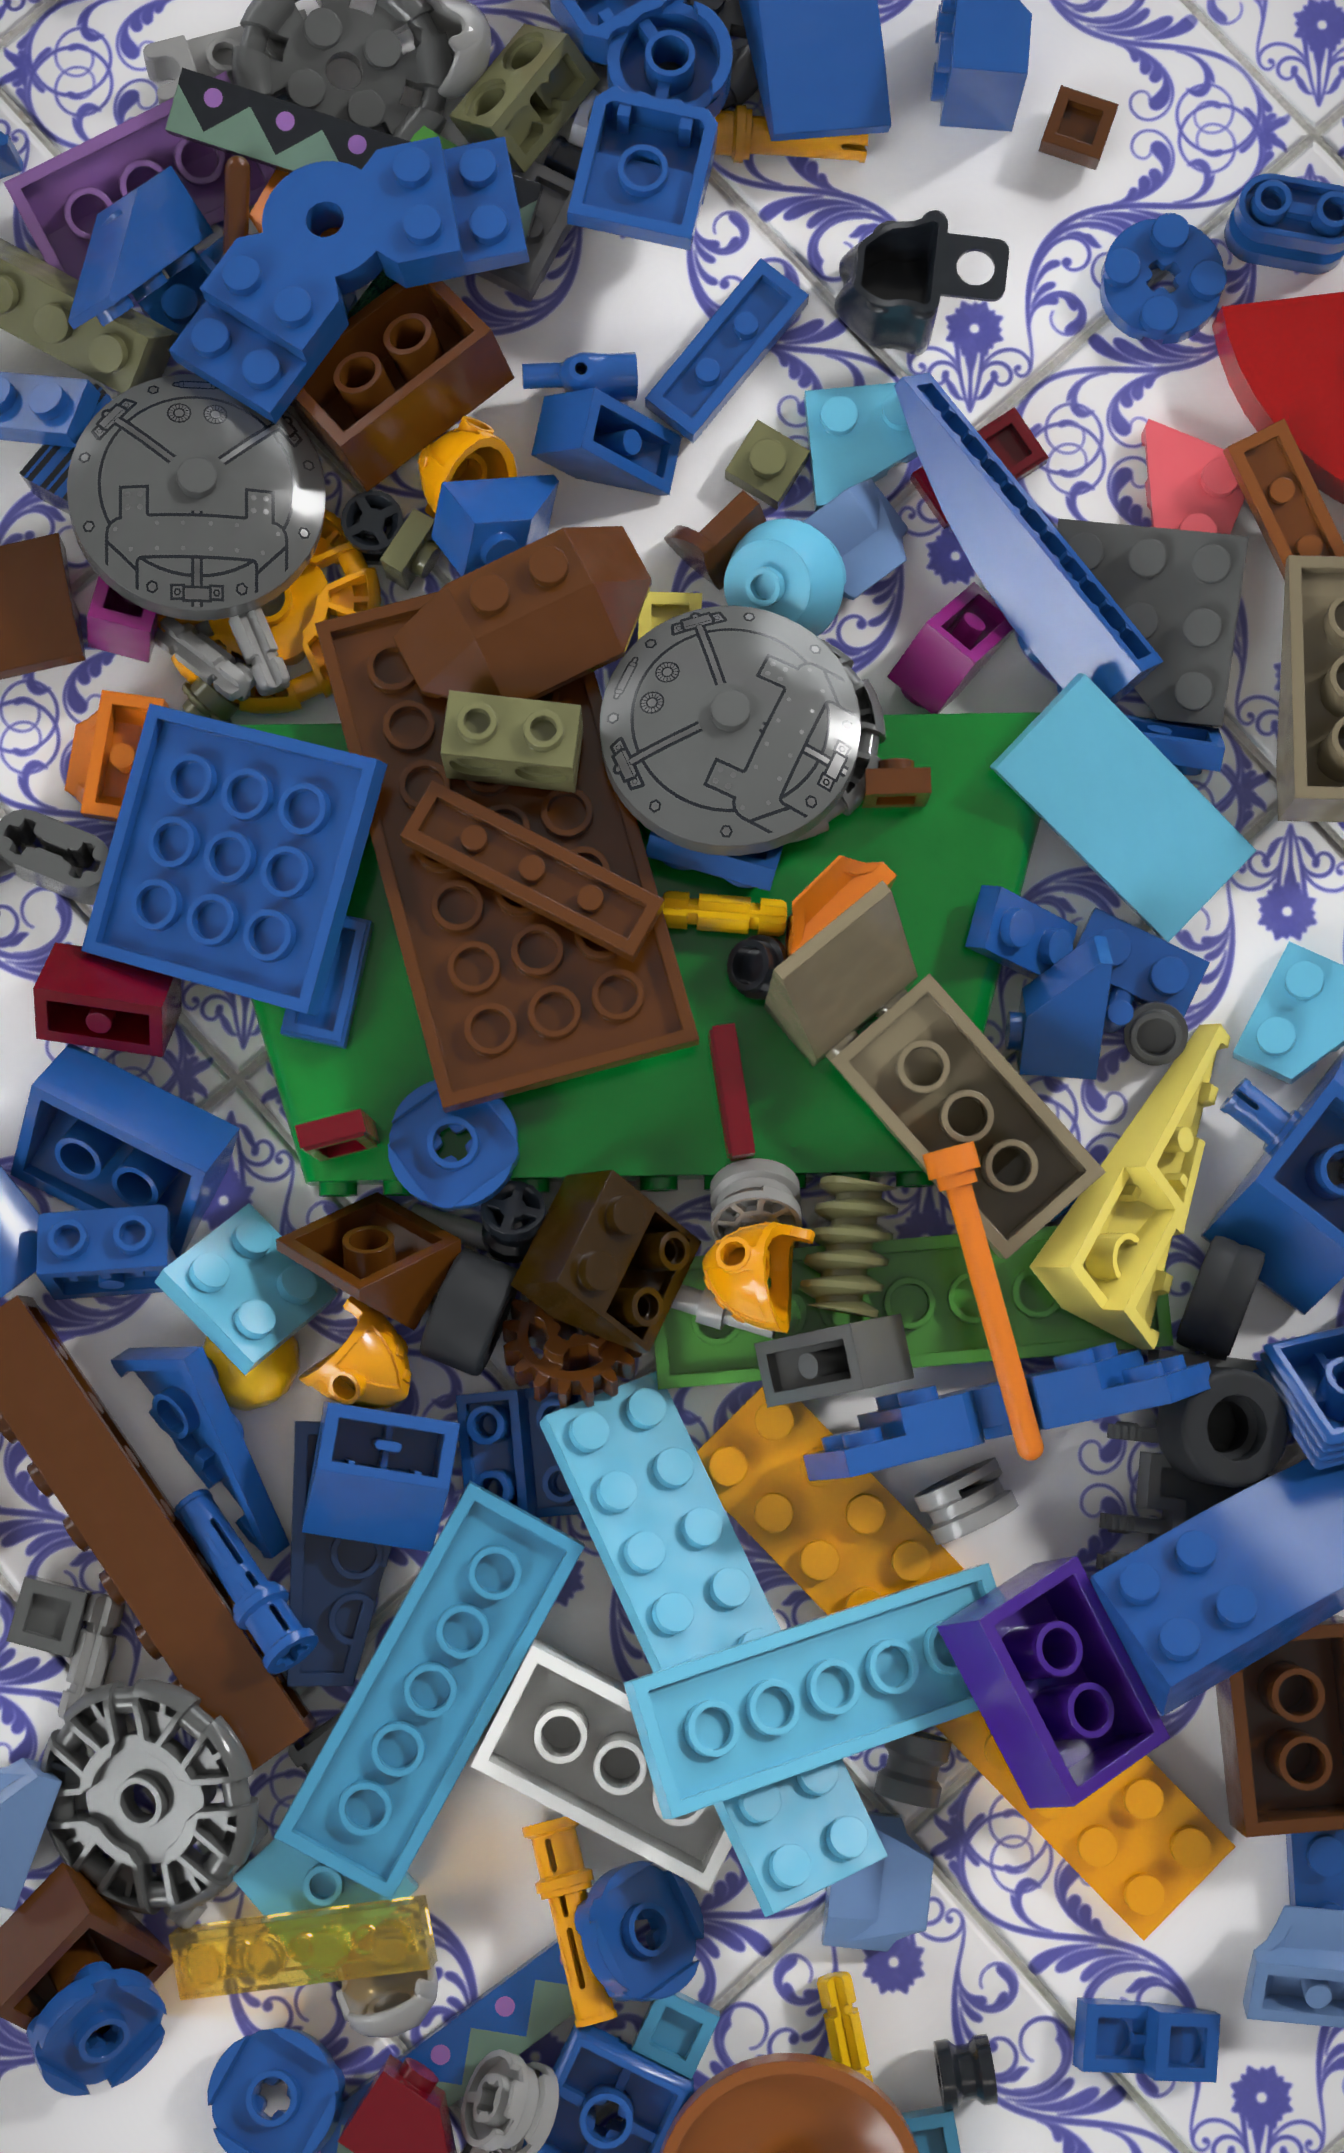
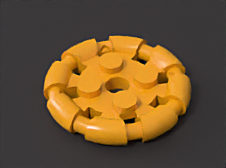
M326 508L321 537L313 557L299 578L283 592L285 601L280 611L272 616H265L279 648L277 650L279 654L277 657H282L286 666H292L301 662L306 656L312 670L291 679L290 686L287 689L270 696L260 695L254 685L251 689V696L247 700L239 701L236 699L232 701L239 704V710L242 712L254 714L289 713L303 709L302 702L322 693L325 698L331 696L333 691L315 623L329 620L331 615L341 617L381 606V589L377 570L374 567H368L362 552L353 548L346 540L341 526V518ZM334 563L340 564L345 577L328 584L321 569ZM160 615L159 624H158V628H159V629H160V621H161L163 618H165L166 616ZM174 618L182 625L189 622L194 627L196 624L205 621L184 620ZM229 618L208 620L214 633L209 638L234 656V658L237 657L245 661L229 625ZM175 654L171 657V661L179 673L192 685L198 676L177 661Z

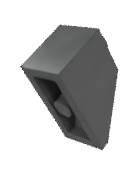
M901 1313L754 1343L767 1408L864 1390L914 1378Z

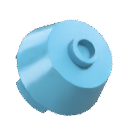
M774 519L751 529L736 545L725 572L724 594L728 606H744L767 610L784 616L819 636L829 627L839 611L843 599L844 585L846 584V570L842 557L835 545L819 530L805 522L794 519Z

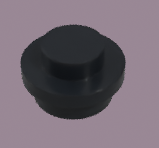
M754 935L742 940L734 946L728 957L727 974L729 980L745 997L766 1000L773 970L788 958L787 951L778 939L767 935Z

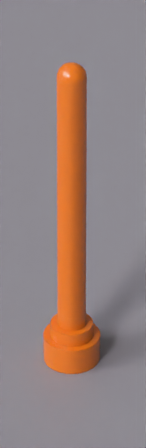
M971 1141L923 1154L922 1157L929 1181L936 1179L939 1192L946 1190L1017 1452L1024 1460H1037L1044 1451V1445L972 1183L978 1182L975 1168L981 1167L975 1143Z

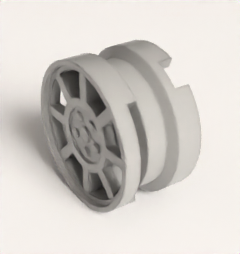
M762 1158L739 1160L718 1171L710 1184V1205L713 1211L711 1212V1233L714 1240L722 1239L727 1234L736 1231L739 1227L763 1222H777L802 1228L800 1183L796 1174L782 1163Z
M995 1457L954 1473L914 1496L920 1512H928L932 1519L933 1525L929 1530L936 1545L951 1542L983 1528L1009 1514L1019 1506L1012 1490H1004L998 1479L1003 1472Z
M501 2049L487 2054L475 2068L463 2097L461 2129L466 2142L473 2147L486 2151H495L500 2148L502 2153H537L552 2130L558 2110L559 2084L554 2070L550 2066L539 2062L526 2064L519 2055ZM525 2139L527 2145L522 2149L523 2142Z

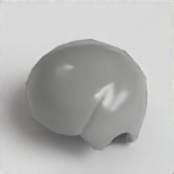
M426 0L434 9L430 16L439 33L446 32L448 44L452 49L453 62L443 83L438 88V93L445 98L456 99L468 93L488 69L492 42L490 25L485 14L476 5L467 0ZM414 38V46L417 48L418 44Z
M387 1929L367 1936L347 1951L340 1960L342 1988L336 1991L337 2000L345 2021L349 2022L351 2029L364 2036L390 2038L411 2030L421 2024L436 2001L438 1977L427 1944L411 1930Z

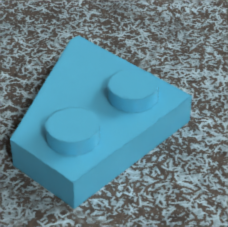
M896 383L805 391L804 407L815 512L847 488L870 478L875 483L885 477L892 467L902 462L908 463L918 457L894 387Z

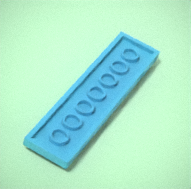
M657 1371L618 1386V1394L614 1397L605 1392L595 1395L594 1406L587 1407L584 1401H580L543 1417L539 1422L540 1427L653 1672L781 1630L668 1389L658 1390ZM842 1759L713 1804L765 1917L773 1915L888 1857Z

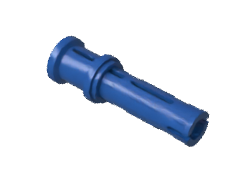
M200 1489L184 1497L175 1506L174 1516L182 1523L205 1558L206 1563L213 1570L235 1603L233 1607V1620L239 1629L248 1630L265 1655L262 1664L266 1671L270 1674H279L299 1664L315 1649L318 1644V1636L313 1629L304 1628L287 1604L289 1593L285 1587L275 1581L267 1580L208 1489Z

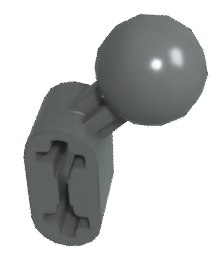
M21 809L12 811L1 819L0 877L14 873L25 881L83 904L94 905L109 849L101 839L91 833L32 810ZM36 838L44 847V849L26 847L22 854L18 850L21 843L32 845ZM95 860L99 866L96 873L86 870L81 878H79L72 866L89 868Z

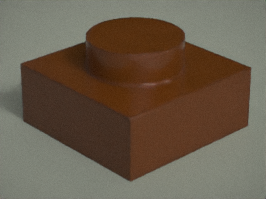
M1061 85L1038 151L1096 170L1119 104Z
M906 758L880 760L878 768L865 769V796L861 803L862 808L926 807L932 793L931 767L915 768L914 761Z

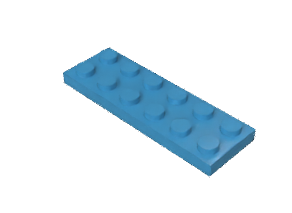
M469 1480L279 1824L274 1838L391 1901L585 1548V1544Z

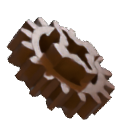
M513 1299L510 1303L513 1320L503 1321L502 1325L503 1342H506L503 1345L504 1361L506 1366H515L514 1379L518 1387L534 1381L535 1400L541 1402L550 1392L557 1393L560 1408L568 1407L573 1395H581L585 1405L592 1407L594 1406V1391L602 1389L606 1394L614 1397L618 1394L617 1376L631 1380L635 1376L634 1358L642 1357V1353L558 1321L530 1299L529 1303L519 1299ZM531 1337L536 1339V1347L543 1350L544 1355L541 1360L531 1348L529 1343Z

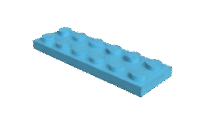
M989 1563L976 1565L623 1682L663 1819H674L978 1711L979 1708L937 1626L997 1588Z

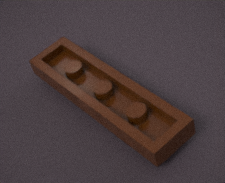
M434 780L430 782L400 834L403 844L633 963L665 907V899Z

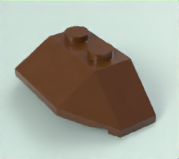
M623 526L562 528L445 584L393 638L418 688L424 696L448 699L449 690L536 700L624 657L645 598H647L650 591L652 579Z

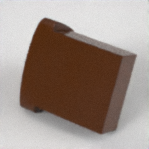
M742 490L700 532L686 526L677 525L664 537V540L691 568L718 590L724 588L725 572L736 545L751 529L766 522V518L760 503Z

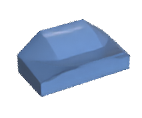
M871 478L847 488L803 521L830 539L839 551L846 570L844 598L855 600L907 561L903 536L907 534L908 527Z
M21 1758L7 1767L0 1768V1907L12 1910L16 1908L62 1783L52 1772H42L40 1761Z
M867 1811L888 1857L827 1887L821 1942L825 1946L888 1952L897 1940L927 1930L934 1857L921 1849L907 1834L900 1815Z
M1291 1905L1283 1907L1267 1940L1253 1950L1243 1997V2006L1247 2019L1344 2028V1910Z

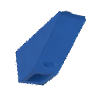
M172 166L158 173L97 214L68 322L73 330L95 316L102 326L107 325L135 306L128 294L131 293L135 300L139 301L168 281L161 270L164 269L170 278L200 258L194 246L210 236L214 231Z

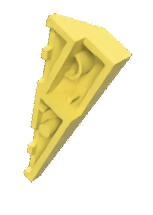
M1221 1023L1198 1026L1187 1042L1183 1052L1174 1060L1100 1165L1106 1172L1079 1195L1029 1266L1062 1309L1139 1349L1154 1350L1158 1343L1160 1333L1151 1328L1158 1296L1170 1293L1173 1276L1164 1272L1172 1237L1184 1234L1206 1143L1197 1137L1203 1108L1215 1105L1218 1088L1210 1083L1217 1050L1228 1048L1230 1036Z

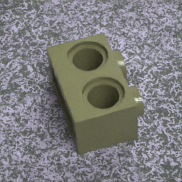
M524 23L452 111L449 118L469 144L505 137L512 169L525 173L600 79L567 33Z
M449 690L440 752L446 778L575 793L583 739L581 705Z

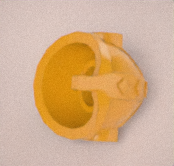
M463 416L458 428L445 433L436 441L426 446L425 449H422L417 463H419L418 469L421 475L422 490L428 502L425 512L435 519L442 482L517 477L514 456L506 443L493 434L494 430L492 427L475 418Z
M763 1222L739 1227L736 1231L727 1234L722 1239L716 1240L715 1244L704 1256L702 1267L705 1275L703 1276L704 1283L708 1290H711L715 1295L714 1300L717 1305L723 1310L727 1309L731 1312V1316L738 1322H746L761 1329L787 1334L791 1321L794 1241L813 1244L815 1232L810 1229L777 1222ZM769 1277L771 1278V1287H770V1289L768 1288V1284H767V1281H768V1278H769Z
M350 1296L343 1307L357 1319V1325L339 1349L317 1362L298 1378L308 1387L312 1386L323 1396L335 1402L371 1409H387L405 1400L409 1393L412 1372L410 1371L407 1357L408 1345L390 1323L388 1316Z

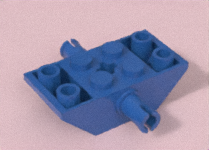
M1344 1050L1297 1111L1294 1109L1288 1113L1253 1086L1246 1077L1231 1092L1233 1096L1226 1098L1220 1107L1222 1112L1229 1114L1265 1142L1262 1148L1265 1152L1200 1236L1209 1243L1214 1240L1215 1236H1223L1236 1241L1240 1245H1247L1265 1253V1262L1258 1281L1301 1315H1305L1344 1277V1184L1334 1185L1329 1179L1327 1164L1339 1160L1343 1165L1339 1175L1344 1180Z

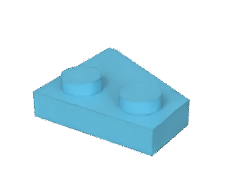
M1289 941L1233 1051V1058L1288 1084H1293L1316 1067V1063L1331 1052L1338 1051L1344 1046V965Z

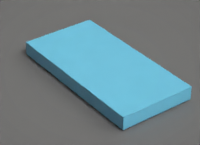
M1078 673L990 765V768L1161 939L1167 942L1189 922L1257 851L1086 674Z

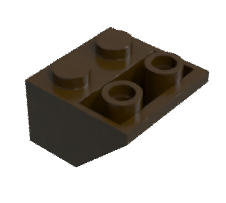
M614 1170L566 1175L511 1286L558 1321L639 1353H649L702 1241Z

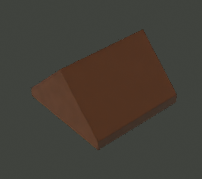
M376 1192L277 1238L276 1246L277 1251L342 1291L406 1327L415 1330L443 1283L456 1256L461 1252V1239Z

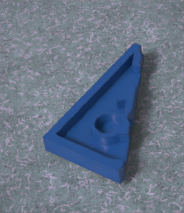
M203 1347L128 1348L111 1359L113 1368L121 1378L134 1371L154 1396L152 1409L148 1413L158 1426L172 1438L177 1450L205 1486L211 1489L221 1482L239 1504L244 1515L235 1524L249 1542L259 1549L263 1557L273 1559L290 1546L243 1439V1427L238 1418L231 1412L218 1383L219 1374L217 1368L206 1355Z

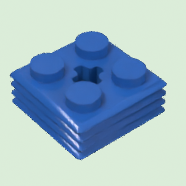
M1344 1326L1264 1345L1263 1349L1265 1352L1260 1354L1261 1361L1256 1363L1258 1369L1253 1370V1372L1275 1388L1285 1405L1289 1431L1303 1450L1305 1456L1312 1466L1318 1470L1344 1464Z
M574 2023L553 2067L559 2084V2103L556 2118L547 2140L537 2153H660L667 2131L675 2116L694 2093V2079L692 2078L691 2080L633 2051L631 2044L593 2025L576 2028ZM607 2100L617 2103L618 2114L623 2120L610 2119L606 2127L597 2125L595 2123L596 2110L592 2106L594 2104L603 2106ZM525 2139L523 2142L522 2149L527 2145Z

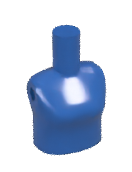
M582 352L570 356L560 363L522 364L523 389L564 388L566 392L596 388L620 402L636 401L638 393L636 353Z

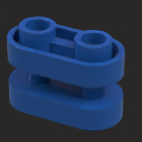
M1273 173L1261 174L1252 178L1242 189L1225 225L1224 238L1229 251L1239 260L1256 265L1313 275L1324 274L1333 270L1344 256V187Z

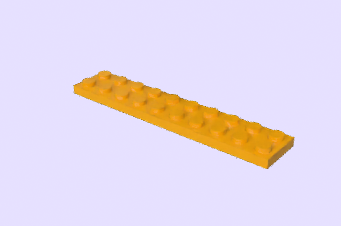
M762 1386L697 1450L723 1508L827 1615L964 1570L942 1545H936L933 1536L871 1473L851 1478L809 1481L803 1455L823 1451L821 1438L833 1434L801 1401L767 1408ZM980 1710L935 1725L1143 1941L1236 1847L1147 1755L1074 1807L1029 1808Z

